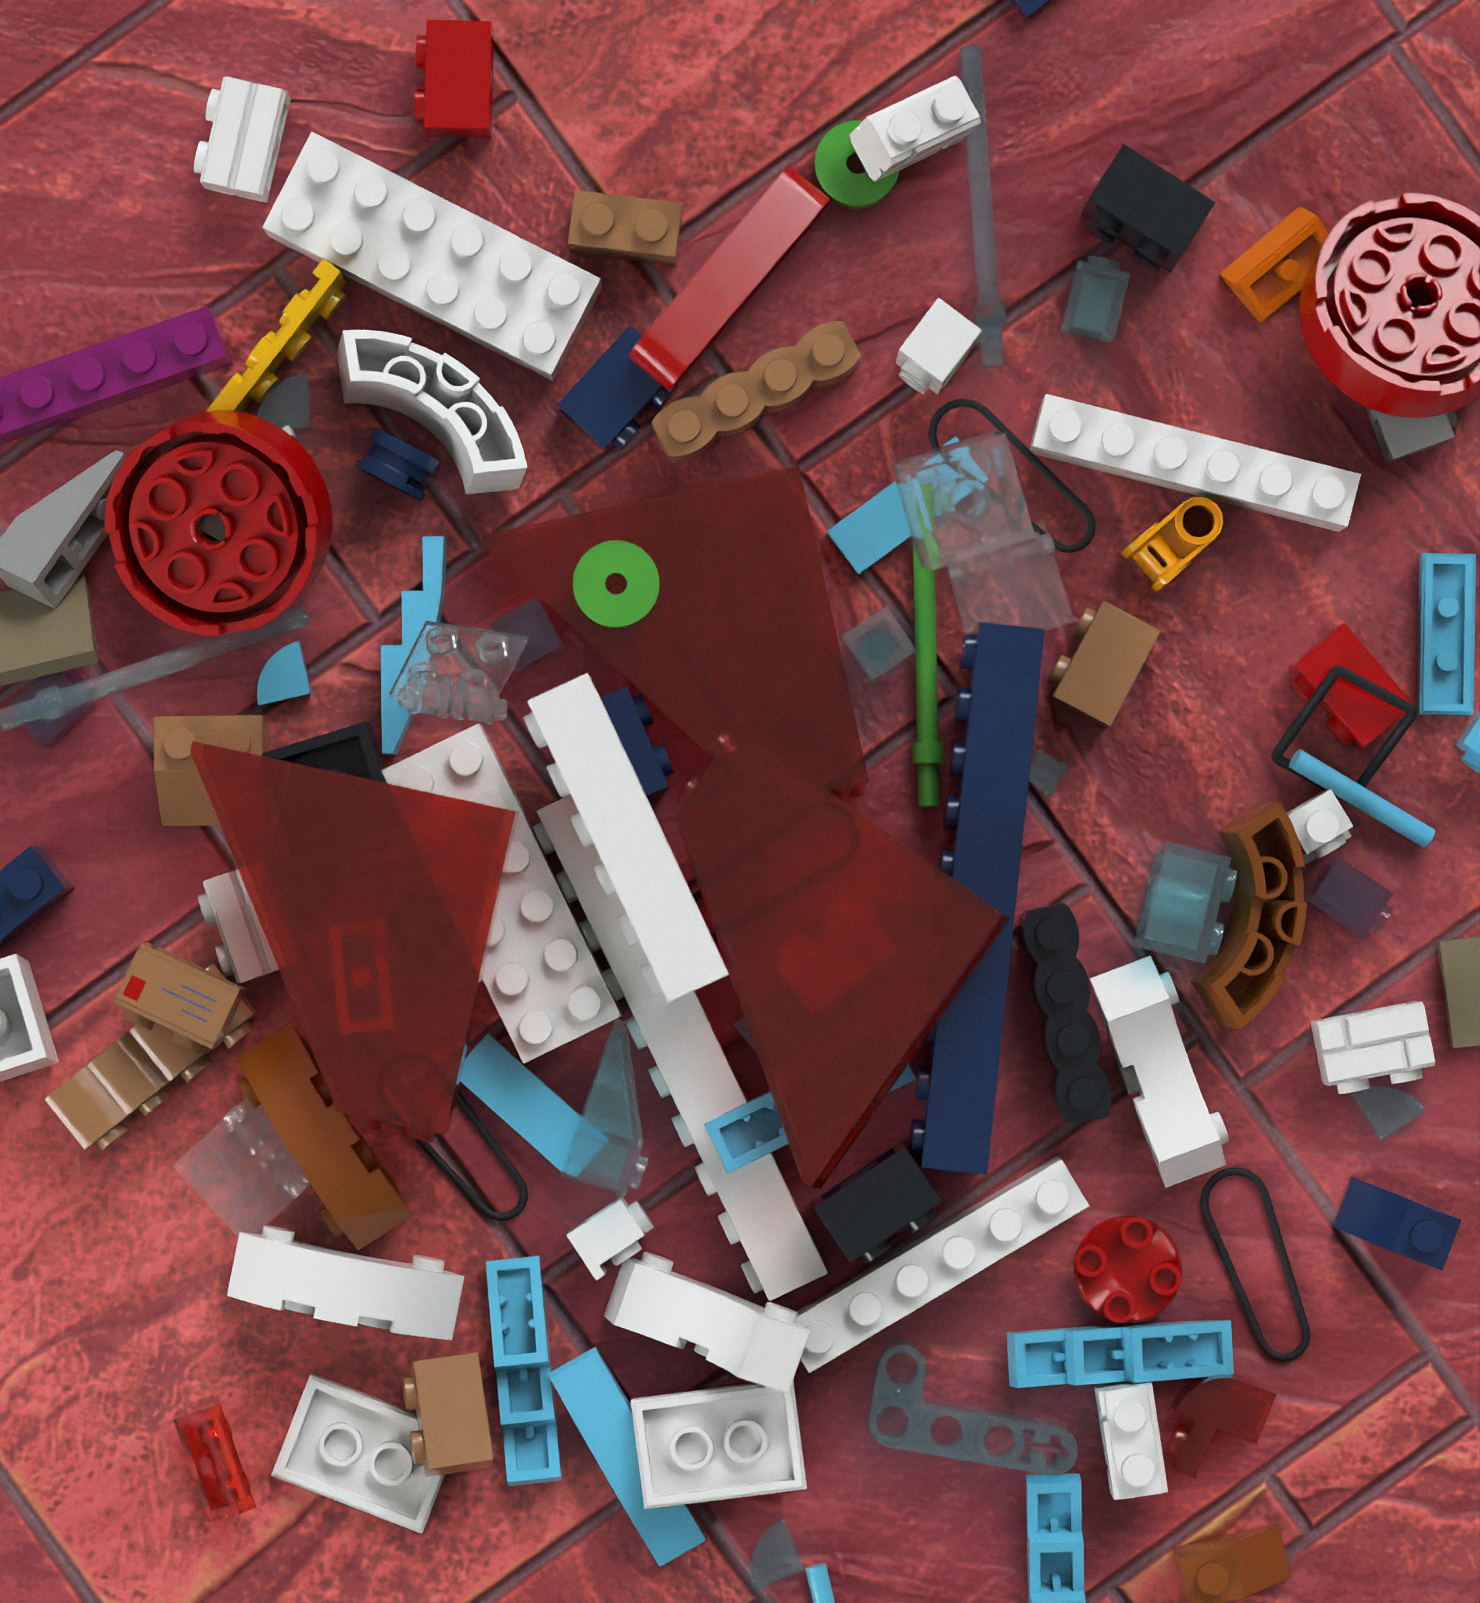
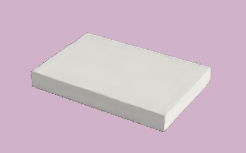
M311 1373L271 1476L422 1534L445 1474L425 1477L424 1463L414 1464L410 1431L419 1430L415 1412Z
M794 1380L792 1381L789 1393L757 1383L631 1399L644 1509L807 1489Z

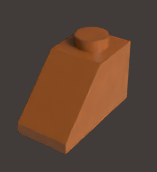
M1278 1523L1173 1548L1187 1603H1226L1239 1600L1291 1578Z

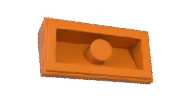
M1298 207L1222 270L1220 275L1260 323H1263L1302 290L1309 268L1329 233L1316 214L1303 207Z

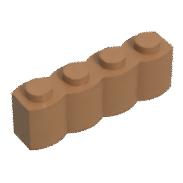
M843 321L821 324L808 331L796 346L780 347L765 353L752 364L748 372L742 371L726 374L708 385L700 397H686L670 403L654 417L652 421L653 430L671 463L695 459L710 449L717 438L740 435L754 427L765 413L781 412L794 407L809 394L812 388L829 387L843 381L857 368L860 363L861 354Z
M213 963L206 968V970L233 982L229 976L226 977L218 963ZM244 995L221 1041L229 1049L254 1030L249 1020L258 1012ZM158 1023L154 1024L152 1030L136 1025L44 1100L84 1150L93 1147L95 1144H98L102 1150H105L128 1131L123 1122L133 1113L140 1110L146 1117L170 1098L165 1088L174 1080L182 1076L188 1083L211 1065L212 1061L208 1058L207 1054L213 1049L204 1046L200 1054L173 1042L171 1038L174 1031Z

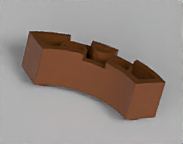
M1258 801L1217 831L1229 855L1233 870L1235 886L1233 914L1220 949L1205 969L1190 982L1220 1026L1241 1030L1262 1011L1283 984L1285 978L1282 976L1289 965L1296 945L1300 946L1307 911V902H1304L1302 867H1305L1299 839L1281 802Z
M292 1022L236 1056L246 1075L238 1081L241 1089L255 1108L260 1105L264 1108L292 1157L325 1205L320 1210V1213L336 1238L345 1233L356 1249L360 1250L413 1216L395 1179L378 1158L362 1133L358 1134L349 1116L341 1107L343 1102L326 1075L315 1052Z

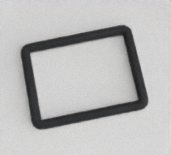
M1335 666L1327 673L1271 753V759L1276 765L1322 790L1326 789L1289 768L1291 760L1282 755L1338 677L1406 713L1356 781V783L1363 787L1367 786L1417 716V709L1413 704L1343 666Z

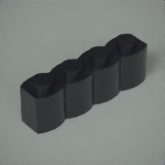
M1065 903L1024 910L1020 920V936L1026 954L1034 963L1030 977L1031 992L1038 1009L1044 1015L1041 1026L1043 1050L1047 1059L1055 1068L1051 1084L1054 1104L1061 1117L1069 1124L1108 1117L1111 1108V1090L1104 1071L1097 1064L1101 1049L1100 1035L1093 1017L1087 1011L1090 999V986L1087 973L1082 963L1076 957L1079 947V930L1076 919Z

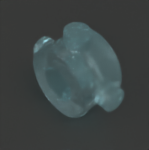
M1043 749L1033 752L1035 760L1031 762L1029 783L1031 782L1033 786L1043 789L1045 796L1053 795L1056 793L1054 785L1058 783L1061 773L1068 771L1065 761L1058 763L1055 759L1045 756Z

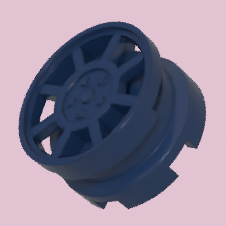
M375 428L369 439L372 447L367 454L368 456H364L362 460L359 459L355 467L422 502L426 495L423 493L425 490L423 484H426L430 475L437 474L442 463L411 445Z

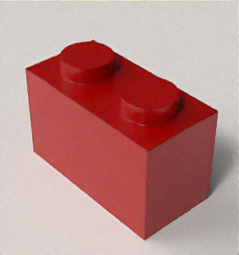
M427 20L426 35H417L416 66L417 68H425V89H415V121H424V129L429 137L492 138L494 29L492 22Z
M1345 623L1334 628L1288 667L1296 676L1290 683L1305 702H1308L1333 667L1343 666L1413 704ZM1341 677L1336 679L1319 703L1331 717L1325 724L1334 737L1345 747L1352 742L1357 749L1366 747L1405 714V712Z

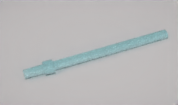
M969 45L960 48L962 84L981 120V123L966 137L978 301L973 303L974 324L980 326L982 330L980 337L983 367L992 368L1004 366L1001 324L1006 323L1005 300H999L981 46Z
M303 606L282 612L272 621L254 630L249 629L221 636H212L58 689L57 685L44 688L35 692V698L0 709V728L3 732L41 718L45 722H49L66 716L67 709L309 626L307 614Z

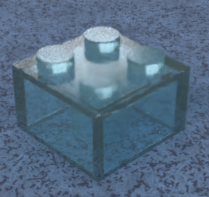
M1169 841L1157 843L1132 947L1203 964L1206 963L1208 954L1217 955L1224 929L1223 923L1216 922L1220 902H1230L1237 877V871L1229 869L1232 857Z

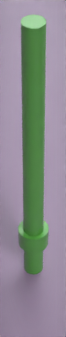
M932 483L912 484L917 742H911L912 764H917L918 807L939 806V763H944V742H938L934 492Z

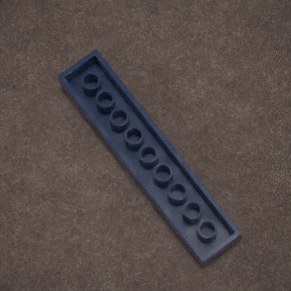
M979 622L974 628L973 634L966 633V636H963L960 669H969L968 688L960 687V690L957 691L954 722L964 723L962 742L952 743L949 761V776H958L956 796L946 797L943 829L952 830L950 851H940L937 883L947 884L945 905L935 904L931 933V936L941 937L939 959L929 958L926 977V990L934 991L935 999L933 1012L923 1011L920 1044L929 1046L928 1065L917 1066L914 1091L916 1100H924L922 1120L912 1119L909 1137V1151H911V1154L918 1155L917 1162L921 1168L987 1175L1045 634V629Z

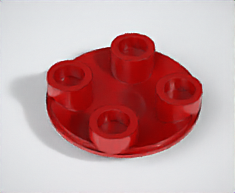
M1117 1216L1099 1223L1086 1234L1076 1252L1074 1278L1082 1299L1096 1314L1115 1323L1133 1324L1152 1319L1169 1306L1181 1284V1258L1174 1241L1159 1225L1142 1217Z

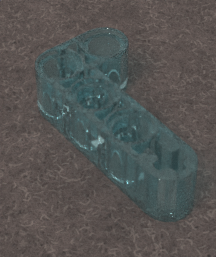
M906 1340L892 1341L880 1350L876 1361L868 1407L869 1429L873 1438L880 1444L890 1448L1045 1475H1061L1068 1472L1075 1464L1078 1457V1445L1070 1430L1063 1424L1053 1420L922 1398L926 1379V1362L921 1350L914 1343ZM897 1353H907L916 1359L917 1367L915 1373L906 1380H896L887 1374L886 1365L888 1360ZM896 1406L904 1410L907 1414V1423L901 1431L886 1433L878 1427L877 1418L883 1409ZM942 1416H951L960 1422L958 1436L948 1443L936 1441L930 1433L933 1422ZM996 1425H1004L1013 1431L1012 1444L1002 1452H994L984 1446L986 1432ZM1030 1429L1028 1435L1030 1440L1041 1444L1049 1443L1051 1435H1057L1060 1444L1066 1449L1064 1452H1056L1053 1460L1047 1461L1043 1450L1026 1446L1028 1456L1026 1458L1020 1457L1024 1448L1023 1430Z

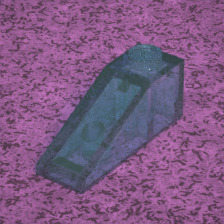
M616 1019L611 1024L560 1177L618 1197H623L626 1195L628 1187L638 1189L648 1158L639 1156L643 1146V1136L627 1022Z

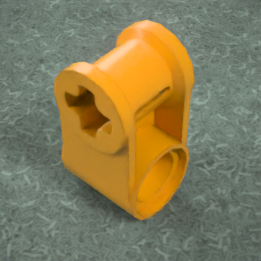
M1201 496L1192 497L1180 504L1160 523H1154L1126 547L1121 554L1125 559L1132 558L1152 581L1150 588L1156 594L1191 564V559L1219 535L1223 525L1222 512L1211 499ZM1198 507L1204 509L1210 515L1212 526L1207 535L1203 537L1191 536L1184 529L1182 519L1184 513L1190 508ZM1148 547L1163 562L1165 567H1162L1161 564L1155 559V557L1148 551Z

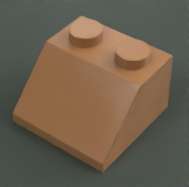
M263 715L153 717L154 774L162 826L270 825V780L261 754L269 751L268 717Z

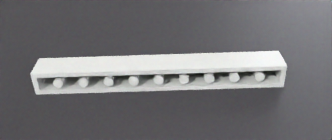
M569 795L537 810L541 819L540 823L533 825L537 838L546 855L556 851L564 871L556 874L558 882L569 904L579 900L587 916L586 920L579 923L591 951L594 952L602 948L611 968L602 972L615 1001L625 997L634 1017L625 1020L637 1048L640 1050L648 1046L657 1065L648 1069L661 1098L672 1095L680 1112L679 1115L671 1118L683 1145L687 1147L694 1143L703 1163L695 1166V1170L708 1196L718 1192L726 1209V1212L718 1215L719 1221L730 1244L733 1245L741 1241L749 1261L741 1264V1267L754 1294L764 1290L768 1300L771 1301L828 1274L825 1263L772 1152L727 1173L707 1133L704 1123L748 1101L695 990L669 1003L664 992L655 997L653 996L640 968L642 965L649 963L642 945L638 943L630 947L618 922L617 916L626 913L617 893L607 897L593 868L602 863L599 853L594 844L588 847L583 846L570 819V816L579 813L572 796Z

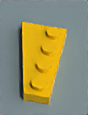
M325 258L321 260L312 272L320 280L311 291L304 289L300 294H295L282 311L284 314L279 320L282 327L277 333L270 331L266 336L262 337L245 362L248 369L243 375L236 373L230 379L207 411L230 410L242 412L252 399L258 404L264 400L279 380L273 372L286 357L292 362L295 361L312 340V336L307 333V330L319 316L328 320L344 301L346 294L341 291V288L346 282L339 269Z

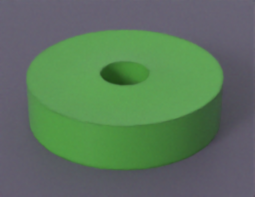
M861 120L847 121L828 131L817 147L814 161L816 181L822 192L831 198V201L850 209L868 208L884 200L893 190L899 175V171L874 182L870 179L866 170L855 174L848 169L847 161L853 156H858L851 143L849 134L862 122Z
M612 540L595 545L582 556L574 571L573 592L580 609L590 620L608 628H626L642 621L653 610L660 592V579L655 563L642 548L630 542ZM618 574L627 580V587L624 592L612 594L606 589V582L610 576Z

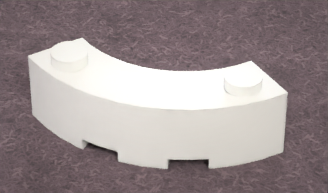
M373 330L342 331L336 354L344 404L361 403L386 407L400 412L423 425L437 437L452 456L463 480L466 494L519 489L527 470L522 444L503 406L499 407L492 396L481 386L478 376L447 353L440 355L426 347L412 343V338Z
M1148 956L1090 978L1103 1024L1105 1028H1108V1034L1115 1051L1114 1056L1129 1095L1137 1092L1140 1093V1096L1133 1098V1103L1142 1125L1141 1129L1165 1188L1225 1166L1226 1162L1222 1145L1230 1142L1229 1136L1219 1112L1209 1114L1190 1065L1171 1006L1179 1002V997L1170 974L1165 972L1159 975L1152 957Z
M263 1225L262 1234L239 1232L227 1296L276 1310L287 1309L299 1313L314 1315L313 1318L357 1327L358 1323L375 1328L388 1329L392 1333L452 1340L465 1276L445 1271L444 1260L413 1255L411 1264L357 1255L295 1241V1231Z
M643 1252L641 1260L630 1257L622 1262L604 1313V1317L613 1325L681 1349L685 1348L688 1340L696 1344L694 1348L696 1353L705 1356L707 1361L720 1366L735 1376L789 1393L810 1333L808 1329L795 1322L797 1312L767 1302L764 1308L711 1285L671 1271L674 1264L673 1261L649 1252Z

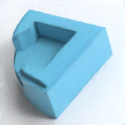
M299 641L278 650L265 664L257 685L258 706L261 707L312 695Z

